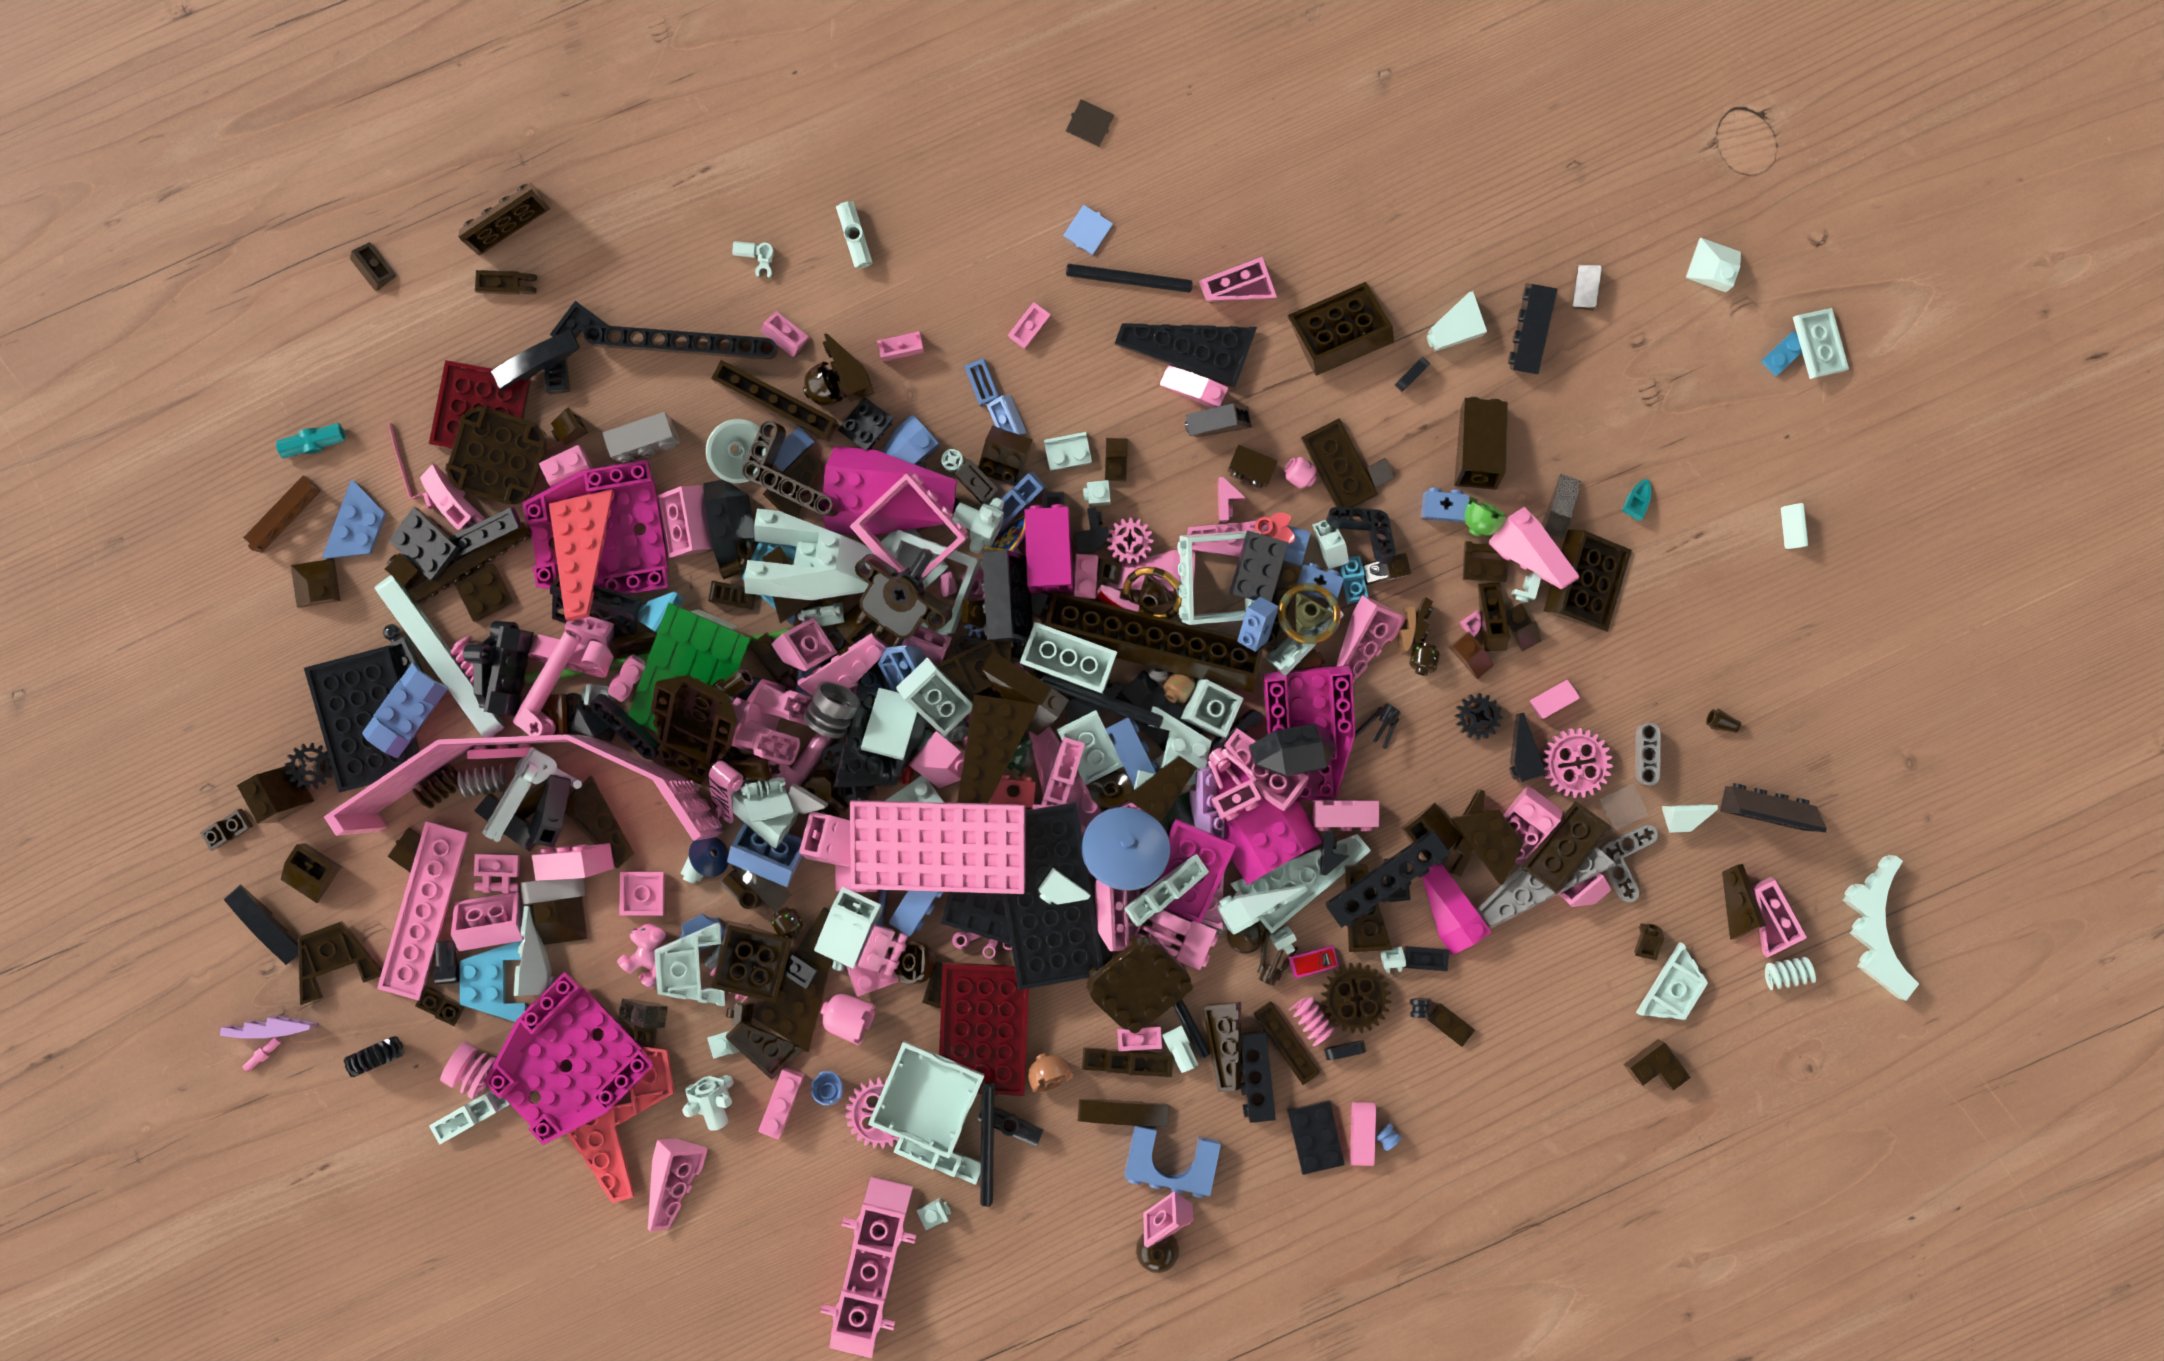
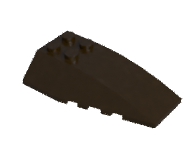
M689 675L656 682L651 713L655 715L653 724L658 731L656 740L660 742L658 750L661 766L701 784L708 776L712 766L725 755L733 744L738 719L730 698L721 689L707 685L700 679Z

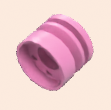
M1162 909L1148 919L1153 922L1152 926L1142 924L1141 929L1149 932L1148 935L1138 932L1137 938L1151 937L1153 935L1158 938L1160 944L1171 955L1178 956L1179 950L1171 947L1173 943L1182 946L1183 943L1175 938L1176 934L1187 935L1192 922L1171 911Z
M465 1041L449 1059L442 1072L440 1081L451 1088H455L463 1082L460 1093L464 1095L468 1092V1097L474 1100L487 1087L484 1081L496 1058L491 1057L488 1060L489 1055L485 1052L476 1059L478 1048Z

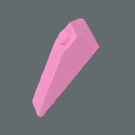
M1525 507L1507 517L1501 529L1489 540V544L1503 558L1519 563L1520 567L1525 570L1530 569L1539 574L1540 578L1560 589L1579 579V575L1549 534Z
M1172 550L1148 556L1146 560L1140 558L1139 564L1135 560L1132 561L1131 565H1128V562L1122 563L1118 584L1107 582V586L1123 590L1124 582L1131 572L1135 569L1149 566L1166 570L1181 584V576L1178 573L1180 554L1178 550ZM1192 551V562H1193V588H1194L1195 551ZM1145 575L1140 576L1132 583L1131 590L1141 591ZM1154 576L1171 593H1174L1172 585L1167 580Z
M1362 595L1352 613L1337 662V666L1348 665L1350 667L1353 683L1367 669V663L1375 655L1377 657L1382 652L1381 648L1387 641L1392 642L1397 636L1406 617L1382 603Z
M1236 729L1225 743V748L1231 755L1254 772L1253 776L1247 772L1245 773L1249 779H1252L1263 797L1282 811H1285L1295 802L1306 787L1309 777L1304 773L1283 777L1263 767H1256L1249 750V745L1256 741L1239 729Z
M677 1138L657 1140L652 1159L649 1231L670 1228L681 1208L680 1202L682 1198L692 1188L690 1185L692 1180L703 1169L708 1150L706 1147Z

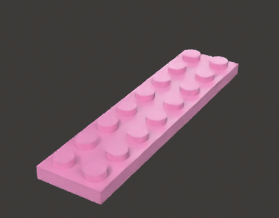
M425 821L377 989L420 1000L435 954V942L439 940L469 832Z

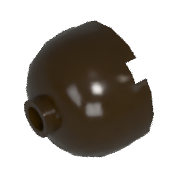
M824 361L816 364L806 373L803 391L805 396L814 403L821 406H830L841 402L843 396L840 397L839 394L841 392L837 383L840 381L839 378L836 377L832 369L829 370L826 367L829 363Z
M913 940L906 941L905 951L901 952L898 959L899 965L897 969H894L895 975H899L902 979L900 981L905 984L923 983L935 971L936 956L926 943Z
M1143 1233L1136 1245V1255L1139 1263L1143 1268L1153 1273L1168 1271L1175 1265L1179 1256L1177 1239L1172 1234L1147 1248L1144 1246Z

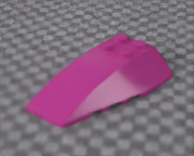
M834 446L825 467L823 492L839 500L841 509L834 517L822 515L825 529L835 533L857 535L850 528V525L906 473L917 474L924 482L922 486L927 491L931 490L938 497L937 503L941 507H947L954 515L957 480L877 450L868 449V451L860 448ZM908 483L865 525L876 535L892 533L897 530H912L945 525V523ZM829 501L825 504L826 511L830 507Z
M1230 760L1231 764L1229 767L1241 783L1250 780L1242 768ZM1217 769L1223 788L1220 789L1217 784L1218 796L1238 785L1226 770L1220 771ZM1257 789L1261 800L1257 802L1258 807L1248 812L1246 809L1238 812V817L1227 821L1226 818L1224 819V839L1236 844L1231 858L1247 885L1322 842L1302 806L1296 800L1285 811H1282L1267 801Z

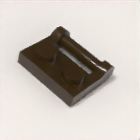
M1465 541L1462 580L1507 582V559L1501 555L1500 560L1471 558L1472 552H1498L1490 544H1475L1472 541Z

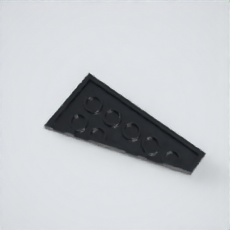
M1122 323L1114 345L1235 388L1257 327Z

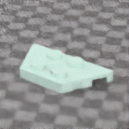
M1679 942L1636 1011L1637 1014L1685 1020L1708 982L1698 970L1697 964L1691 958L1683 943Z

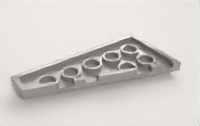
M1596 846L1561 891L1555 894L1522 870L1521 867L1525 864L1524 862L1476 911L1493 928L1616 864Z

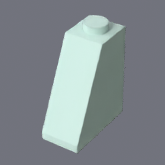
M1473 291L1462 298L1428 331L1427 341L1429 346L1434 348L1435 352L1481 337L1487 332Z

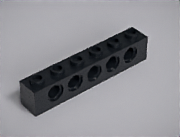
M1432 829L1325 902L1326 907L1341 928L1345 925L1350 927L1357 922L1358 916L1363 913L1367 915L1376 908L1375 905L1380 901L1386 902L1394 896L1393 892L1399 888L1403 890L1410 886L1412 879L1417 876L1421 878L1430 871L1429 868L1434 864L1440 865L1445 862L1450 852L1434 829ZM1427 850L1431 855L1427 860H1421L1419 858L1420 852ZM1404 863L1413 865L1412 870L1409 872H1402L1401 866ZM1387 875L1395 878L1394 882L1390 885L1382 882L1383 878ZM1374 888L1377 892L1373 897H1367L1364 894L1366 889ZM1351 900L1359 903L1355 909H1349L1346 905Z

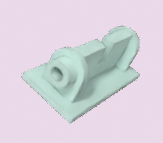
M843 602L802 609L801 612H798L799 621L802 620L803 623L814 617L820 627L844 623Z

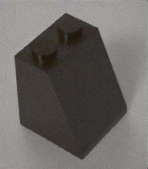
M283 766L256 774L237 785L257 824L279 822L314 802L309 790H305V784L298 788L296 787L298 781H289L292 775L285 774L286 771L290 770L289 767Z

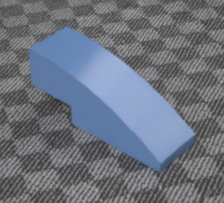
M1034 472L1028 473L1001 499L1004 501L1002 510L1004 517L998 533L1047 488L1045 483Z

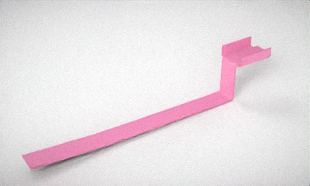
M388 423L409 497L414 499L424 496L428 509L432 510L431 508L435 507V504L430 496L427 495V492L412 496L398 451L392 423Z

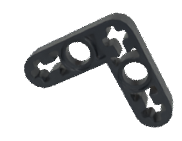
M1333 507L1329 510L1326 517L1329 526L1337 529L1369 531L1373 555L1376 561L1381 564L1391 563L1396 550L1389 517L1384 511L1348 507ZM1353 516L1361 518L1362 522L1354 520ZM1376 534H1382L1386 539H1380Z

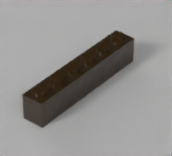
M720 360L711 377L716 384L828 442L838 425V421L835 418L723 360Z

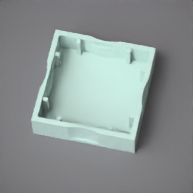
M904 1040L868 1125L896 1137L909 1139L924 1149L950 1159L984 1074Z

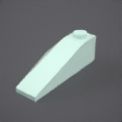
M1296 885L1234 897L1229 895L1219 901L1220 904L1216 907L1228 930L1236 934L1258 922L1259 915L1271 914L1276 911L1277 904H1287L1308 890L1304 885Z

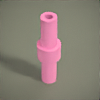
M274 1037L264 1047L261 1046L254 1052V1056L242 1066L243 1069L249 1072L259 1062H264L270 1056V1052L281 1043V1040L278 1037Z

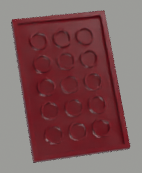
M943 962L939 1055L984 1074L977 1094H982V1084L984 1082H993L995 1085V1095L1024 1096L1029 989L1018 990L1014 965Z

